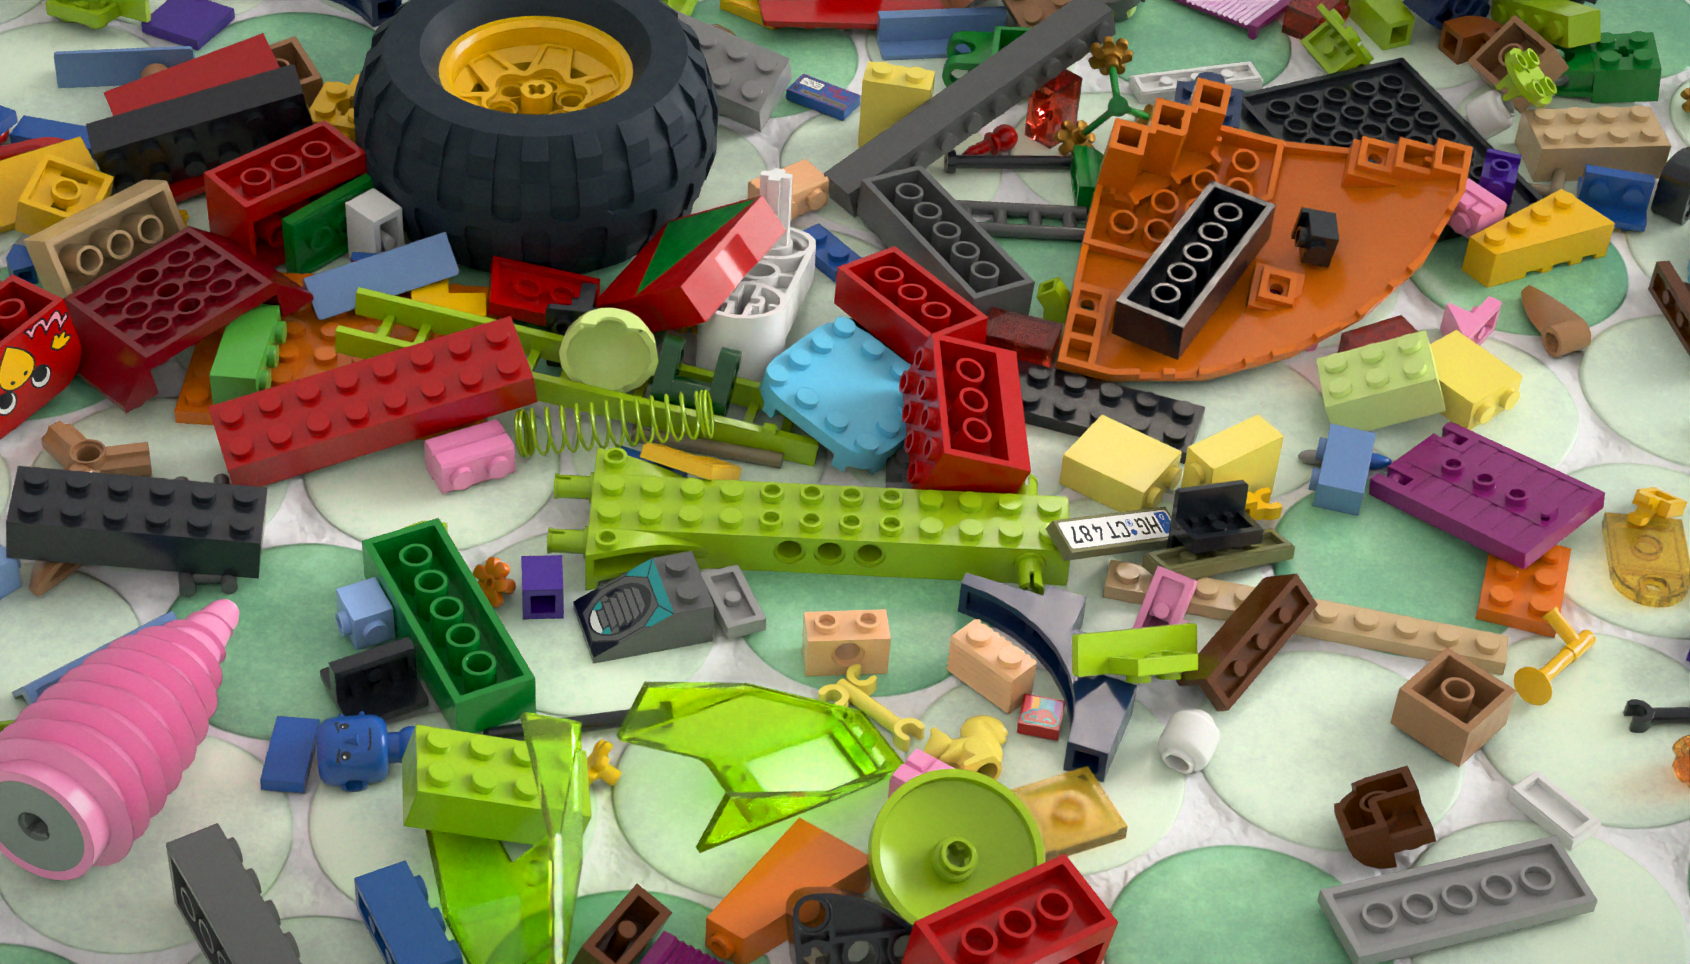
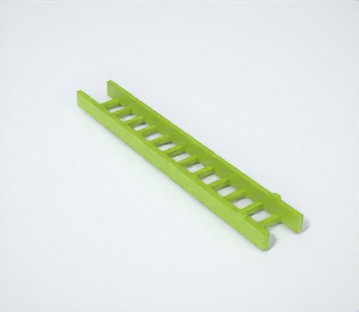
M358 287L355 297V314L382 320L383 323L381 326H378L375 334L338 325L335 330V353L368 359L428 341L431 333L448 335L492 322L496 319ZM395 324L420 329L414 342L389 337ZM514 324L524 353L529 355L527 361L534 377L537 401L557 406L563 405L570 409H574V404L577 403L580 411L589 413V403L591 401L594 403L595 415L605 417L604 401L607 400L610 406V417L621 421L619 400L622 398L624 400L626 422L637 424L634 408V398L637 397L640 405L641 425L651 428L649 399L644 398L649 384H653V376L642 386L636 388L633 395L572 381L564 370H562L560 377L534 372L540 358L561 363L559 350L564 336ZM682 364L679 375L712 383L715 371ZM737 377L731 404L748 408L744 421L714 415V435L712 439L708 438V440L784 453L783 460L815 467L820 442L811 437L791 433L794 422L786 416L781 430H777L778 427L775 424L764 422L763 426L754 424L758 411H763L762 408L764 406V400L759 389L761 382ZM654 400L655 419L658 430L666 431L664 402ZM670 404L673 429L675 434H680L681 408L680 406ZM685 408L688 427L691 435L694 437L696 410ZM699 426V433L697 438L706 439L704 438L701 428ZM684 428V435L688 436Z

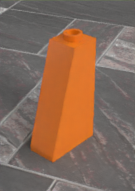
M799 817L706 917L705 947L710 949L717 957L724 960L727 959L734 964H750L788 940L786 902L795 890L803 887L824 886L864 894L871 886L868 855ZM815 900L805 902L799 909V919L803 922L814 920L820 911L819 902Z

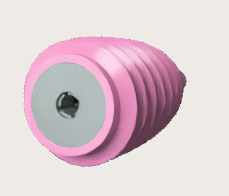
M228 599L216 600L202 610L191 613L185 620H172L163 626L146 627L135 635L118 638L110 643L106 649L94 652L81 665L65 673L58 683L44 690L35 703L22 710L14 723L7 725L0 732V851L7 858L38 876L53 880H72L83 876L91 866H109L120 862L128 855L133 841L144 834L149 826L150 818L156 816L163 809L167 795L171 794L178 787L182 779V772L190 767L195 759L197 746L206 738L209 719L217 709L218 698L216 690L222 683L220 663L226 658V644L229 638L233 636V630L239 622V609L235 603Z

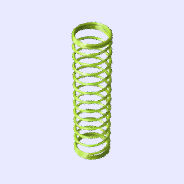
M706 389L704 391L701 390L700 393L698 391L694 392L696 429L693 437L686 419L684 395L682 392L679 393L681 431L679 438H677L670 416L669 396L665 394L666 433L664 440H662L655 419L654 398L650 395L651 435L649 442L645 438L640 421L639 399L635 397L634 408L637 428L634 443H632L626 427L624 400L620 398L619 410L622 431L619 445L616 443L611 429L609 402L605 400L604 412L607 434L604 446H602L598 438L594 403L590 401L589 414L592 438L589 448L586 446L581 432L580 408L575 403L574 416L577 428L575 449L571 448L568 441L565 409L563 405H560L559 417L562 430V444L559 451L556 449L551 436L550 410L545 406L544 419L548 435L545 452H542L537 441L534 409L532 407L529 409V417L525 409H517L514 417L517 449L522 458H530L535 451V447L542 456H545L551 445L554 452L560 455L564 450L565 443L567 448L572 453H575L581 442L583 448L590 452L595 440L600 448L606 449L611 438L614 446L620 448L625 437L628 443L635 447L640 435L646 444L652 443L655 433L658 440L665 444L669 437V431L674 440L680 442L684 435V428L689 438L695 441L699 433V426L704 438L712 439L714 435V415L711 396ZM522 424H523V430H524V441H523V434H522Z

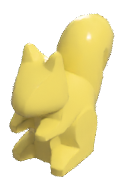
M988 715L970 717L960 728L961 738L956 739L950 738L935 727L930 729L931 736L923 752L955 769L978 772L998 780L1002 770L1001 763L1003 759L1001 745L1006 742V736H1008V731L1000 720Z

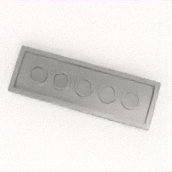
M1556 835L1321 889L1317 901L1353 964H1377L1594 912L1598 900Z

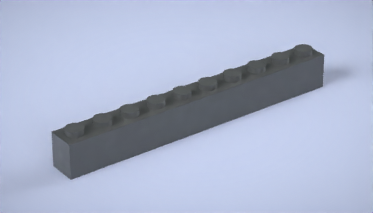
M1071 0L827 170L824 175L825 177L828 176L829 197L851 216L857 217L861 179L917 165H922L926 169L967 138L979 132L984 126L1003 115L1011 107L1030 96L1038 88L1057 77L1072 64L1081 60L1090 53L1089 47L1092 43L1097 42L1101 45L1104 37L1114 36L1116 31L1113 9L1100 0Z

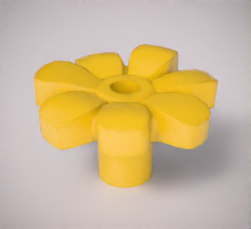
M603 739L595 744L593 752L587 758L589 786L598 779L614 786L621 776L620 770L608 764L610 761L608 753L613 748V745Z

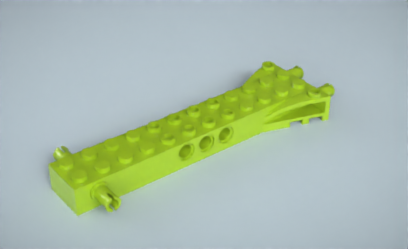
M597 447L595 471L591 472L590 476L560 475L555 473L554 499L589 500L591 507L589 526H585L584 530L548 528L547 554H583V558H585V591L597 589L598 581L617 578L651 558L692 551L699 570L708 568L720 569L738 564L740 570L959 581L963 580L966 573H970L1000 583H1019L1018 588L1026 591L1030 588L1033 593L1043 595V585L1067 586L1070 560H1063L1046 528L1053 520L1070 518L1068 497L1038 495V480L1032 474L1028 475L1029 485H1025L1024 481L1016 494L685 478L658 465L627 456L626 451L621 448L614 447L606 450Z

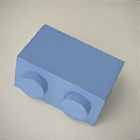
M1330 424L1328 438L1320 437L1315 459L1322 461L1321 468L1313 467L1309 490L1316 491L1313 506L1359 515L1376 433Z

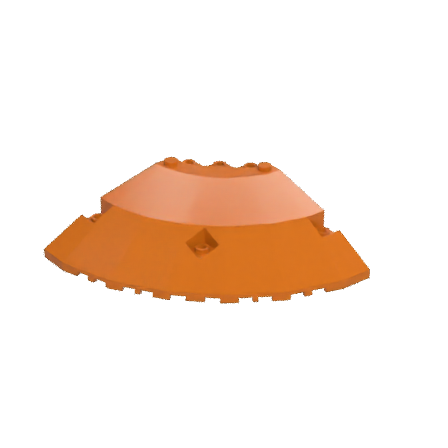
M1199 77L1188 105L1157 97L1148 125L1115 118L1088 213L1055 368L1109 382L1206 381L1285 360L1363 320L1423 266L1466 190L1473 147L1438 138L1434 146L1400 137L1397 144L1362 136L1361 140L1353 139L1350 148L1288 142L1225 126L1222 124L1226 116L1232 86ZM1368 160H1375L1377 163L1369 162ZM1211 180L1275 204L1269 240L1179 360L1112 334L1116 300ZM1301 207L1336 213L1339 242L1329 267L1301 263L1299 247H1295V239H1291V233ZM1275 289L1279 291L1281 295L1271 293L1270 290ZM1081 306L1091 308L1093 311L1081 308Z

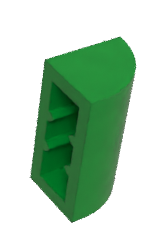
M1073 145L1070 178L1074 206H1086L1088 214L1103 154L1092 147Z

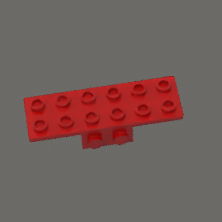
M758 0L763 25L773 28L803 27L806 29L835 28L844 30L853 28L877 30L878 11L945 9L940 0Z

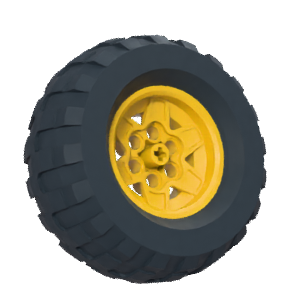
M408 0L394 10L393 17L381 23L372 37L371 48L366 53L363 70L360 72L353 98L355 141L366 154L367 175L371 177L374 189L402 207L403 230L407 232L408 239L411 242H416L446 232L456 263L490 273L493 255L576 274L592 272L626 261L637 255L669 220L691 214L693 204L699 198L704 180L707 179L717 149L719 102L706 59L700 49L699 39L691 26L678 18V13L661 0Z

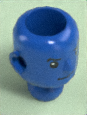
M364 711L359 712L360 714L356 716L338 714V717L323 720L317 728V760L320 779L327 785L341 786L342 790L346 792L363 791L368 788V784L380 783L389 774V764H402L403 755L415 726H407L399 732L388 733L386 722L381 717L365 715Z

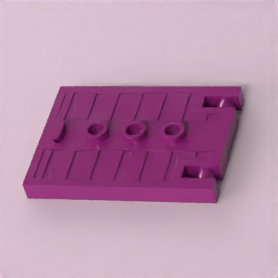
M1451 421L1443 426L1442 437L1433 433L1387 466V477L1377 473L1370 478L1369 495L1523 570L1603 509L1605 492Z

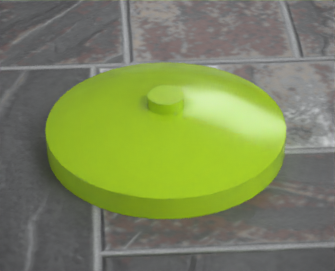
M964 769L930 771L916 776L900 786L888 798L877 814L868 842L870 876L880 900L912 927L914 922L1045 863V849L1040 830L1031 812L1020 798L997 780L981 773Z

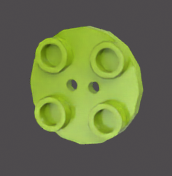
M1518 48L1508 51L1505 54V65L1508 74L1496 85L1497 90L1504 89L1505 87L1508 89V93L1502 98L1503 101L1523 96L1536 107L1543 108L1552 101V96L1557 93V88L1554 82L1549 77L1544 76L1539 68L1540 60L1537 54L1530 48L1525 51Z

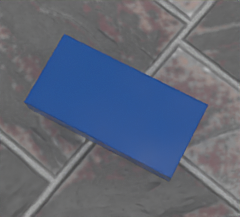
M277 716L260 778L261 790L305 793L317 746V728L320 724V719Z

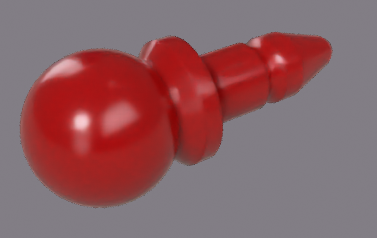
M999 125L993 132L986 133L984 140L969 146L962 155H985L989 152L992 155H997L1000 151H1009L1017 144L1018 134L1010 125Z

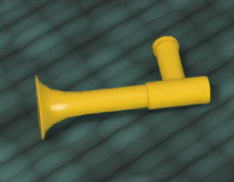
M1557 606L1542 618L1547 620L1566 645L1539 670L1534 667L1525 666L1520 668L1514 675L1513 682L1518 695L1532 705L1541 706L1546 704L1552 697L1551 680L1570 663L1575 662L1596 642L1594 634L1589 630H1582L1577 634L1558 611Z

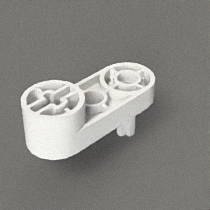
M773 168L772 172L762 171L760 173L759 196L762 195L786 231L764 257L743 277L735 290L705 323L697 324L696 367L715 371L722 347L742 351L737 377L761 382L770 362L785 351L786 337L814 281L816 240L809 233L790 227L793 174L786 173L784 169Z

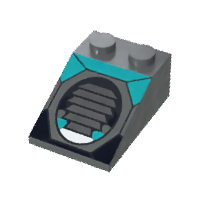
M692 551L651 558L573 601V608L593 664L713 641L714 604Z

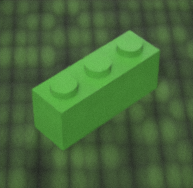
M261 304L226 326L209 374L213 405L271 388V369L278 367L279 344H285L287 338L286 321H281L279 305Z

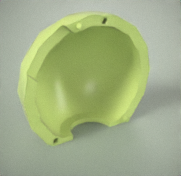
M598 308L580 316L568 327L559 350L561 367L570 380L622 393L642 386L651 376L654 377L659 363L655 338L652 332L638 316L617 308Z

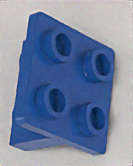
M1586 164L1583 177H1579L1577 182V199L1613 221L1616 228L1625 231L1644 232L1647 225V208L1655 184V175Z

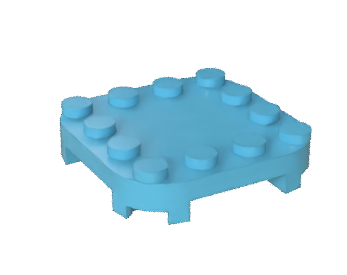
M838 317L832 323H826L817 327L770 362L759 386L764 400L762 410L771 419L782 413L833 452L835 455L830 465L842 472H844L846 466L869 469L872 475L881 471L886 460L904 446L907 434L906 423L902 422L901 417L904 402L903 393L899 392V381L902 373L905 370L908 371L911 364L903 360L869 333L856 327L851 319Z

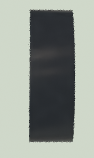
M1690 147L1676 152L1667 161L1661 172L1651 205V211L1681 225H1684L1690 219Z
M824 886L797 889L789 896L786 902L789 955L792 964H809L804 957L811 956V948L814 947L823 954V956L816 958L815 964H901L903 956L894 955V944L900 937L910 936L913 927L900 915L882 903L860 893ZM807 901H818L820 905L818 916L809 922L801 921L799 919L800 907ZM858 941L868 942L869 949L866 957L861 961H850L848 958L850 947Z

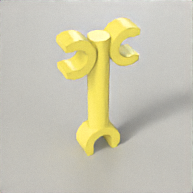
M854 664L848 668L846 679L842 678L836 684H828L820 688L817 702L819 706H823L829 701H836L833 716L839 718L847 713L850 702L892 732L893 744L901 751L907 752L909 750L910 737L907 734L913 735L920 741L924 738L925 726L920 720L915 718L901 719L870 697L876 690L877 676L872 675L867 680H858L861 677L862 666L860 664Z

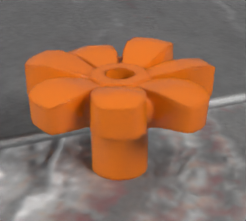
M489 557L485 565L477 564L474 568L473 576L479 579L477 582L492 607L498 608L503 604V594L511 595L514 593L516 583L513 579L506 578L510 572L509 565L501 562L500 558Z

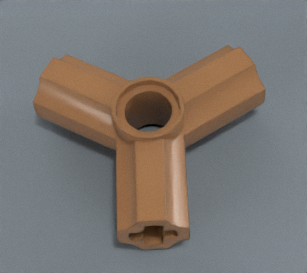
M61 421L48 426L46 434L41 438L43 449L65 468L64 470L142 477L152 476L148 442L105 447L102 442L85 438L71 424H64Z

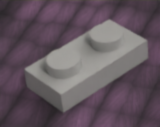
M738 564L701 573L714 604V615L727 639L766 630V617Z

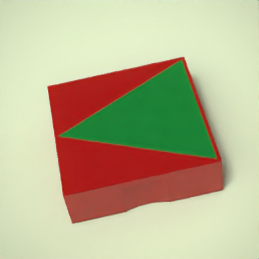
M762 195L669 220L597 298V308H617L629 311L638 316L652 333L705 323L735 290L743 277L785 233L786 229Z

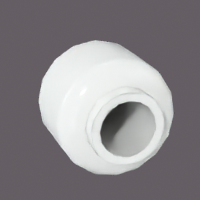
M1489 90L1469 101L1466 105V116L1464 119L1484 139H1490L1507 130L1513 124L1516 110L1512 100L1503 101L1502 98L1506 93L1500 94L1498 91Z
M1192 709L1191 711L1180 710L1175 712L1169 719L1159 738L1158 747L1163 761L1171 769L1183 774H1189L1192 771H1200L1207 767L1221 739L1219 730L1208 713L1200 709Z

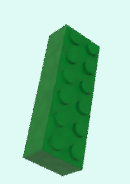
M432 519L362 540L364 576L366 580L373 577L376 578L393 607L395 631L400 639L409 637L415 647L416 668L451 730L478 733L488 727L499 726L536 714L535 677L440 519Z

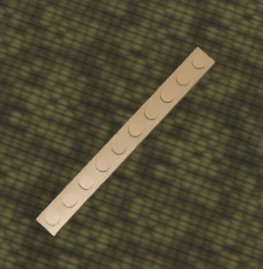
M1111 559L1103 597L1142 605L1153 575L1142 565ZM1208 577L1194 579L1198 583L1186 614L1227 621L1255 587ZM1315 599L1318 605L1294 632V635L1428 661L1433 660L1448 647L1486 672L1503 675L1507 661V635Z

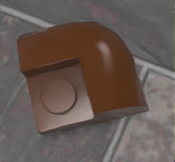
M1408 765L1365 777L1351 783L1352 791L1342 798L1340 803H1334L1335 818L1345 843L1353 858L1365 866L1378 869L1397 867L1394 853L1417 849L1422 845L1436 842L1433 826L1423 807L1419 789Z

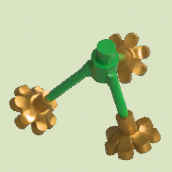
M1107 36L1102 40L1103 46L1097 42L1090 45V52L1094 56L1089 58V65L1092 69H1099L1102 75H1110L1113 98L1108 102V110L1089 125L1084 120L1077 121L1076 124L1071 120H1066L1060 124L1062 130L1054 133V140L1059 143L1063 142L1058 148L1061 155L1066 156L1071 152L1070 156H1072L1073 145L1094 148L1092 144L1096 138L1092 132L1112 116L1121 117L1129 114L1139 118V124L1148 125L1154 105L1147 104L1144 107V111L1130 107L1127 100L1120 96L1117 74L1120 75L1125 72L1126 65L1124 63L1131 62L1133 57L1132 50H1127L1129 43L1126 39L1119 38L1114 44V38Z

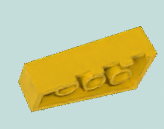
M1560 189L1470 236L1461 270L1489 288L1525 278L1526 273L1529 271L1545 273L1552 271L1555 264L1566 262L1571 266L1581 263L1582 258L1592 255L1595 259L1604 257L1607 253L1615 223L1577 199L1573 194Z

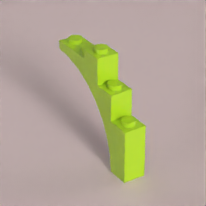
M1345 0L1343 11L1382 50L1410 45L1415 17L1403 4L1402 0Z

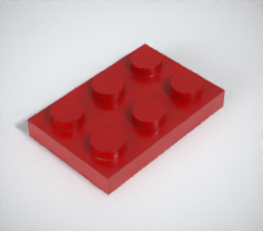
M493 255L490 265L487 313L502 318L511 316L512 319L546 326V307L548 304L571 305L572 298L579 297L582 283L597 284L598 298L600 296V279Z

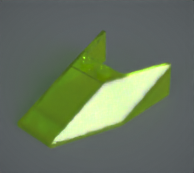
M644 681L616 735L622 742L702 761L715 776L717 783L725 790L721 802L696 845L699 853L891 778L892 774L902 764H905L863 711L749 683Z
M525 712L520 716L548 836L514 862L511 860L501 840L425 829L443 916L467 964H566L583 865L582 735L580 721Z

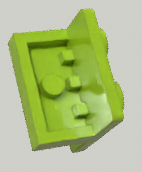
M1322 3L1319 4L1316 8L1325 19V22L1300 41L1308 53L1327 74L1353 69L1358 65H1370L1374 58L1363 44L1357 45L1361 39L1350 25L1345 28L1343 27L1346 23L1334 8L1328 11Z

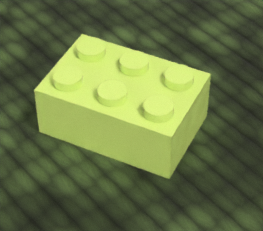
M1426 330L1316 359L1324 405L1330 424L1370 431L1446 411L1437 368Z

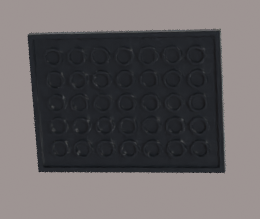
M1403 57L1243 93L1241 115L1261 135L1288 142L1350 148L1353 139L1361 140L1362 136L1393 144H1397L1400 137L1434 146L1438 138L1471 146L1473 150L1468 178L1478 185L1487 149H1494ZM1368 160L1369 162L1377 163L1375 160ZM1517 173L1510 206H1506L1503 219L1543 199L1519 173ZM1446 224L1436 243L1463 235L1456 233Z

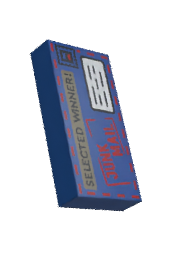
M802 74L786 89L787 100L842 121L860 105L861 95L806 74Z

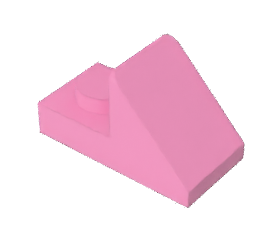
M1489 296L1479 307L1474 306L1470 312L1447 303L1440 327L1443 337L1458 330L1480 346L1495 330L1502 302Z
M1157 566L1133 628L1188 623V620L1183 618L1198 581Z

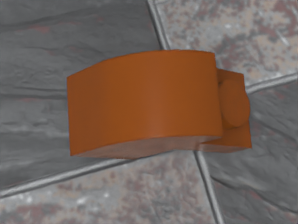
M1462 16L1444 21L1438 49L1455 64L1465 63L1503 25L1480 16Z

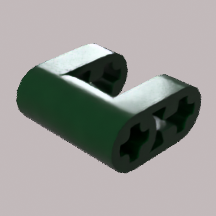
M667 333L663 341L650 395L653 396L654 400L664 402V395L667 394L669 396V404L680 406L679 393L682 392L685 408L696 410L694 392L698 391L700 393L701 390L704 391L706 389L711 396L713 414L727 417L741 363L742 351L722 347L712 383L679 375L687 339Z

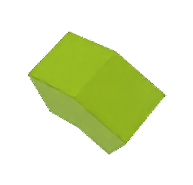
M1058 276L1040 283L1036 298L1044 308L1042 320L1064 323L1068 311L1070 291Z

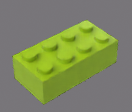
M415 725L402 758L403 826L570 851L577 850L592 817L586 751Z

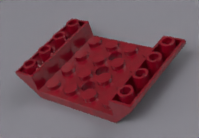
M191 226L184 228L64 298L81 344V361L76 375L125 413L141 407L146 401L159 394L151 373L153 368L166 363L170 358L186 348L196 345L201 339L229 325L233 320L251 309L259 307L262 303L279 305L280 315L285 318L314 300L311 292L230 238Z

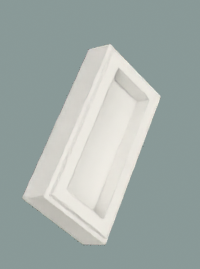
M1537 770L1508 789L1506 799L1551 836L1556 835L1560 843L1570 851L1599 831L1602 822Z

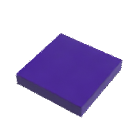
M167 0L151 14V21L147 23L141 22L142 32L182 46H191L194 50L198 51L235 19L234 8L209 0Z

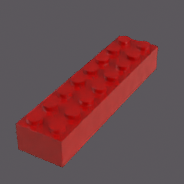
M508 316L208 406L232 484L262 487L537 403L538 401L534 377L512 318Z

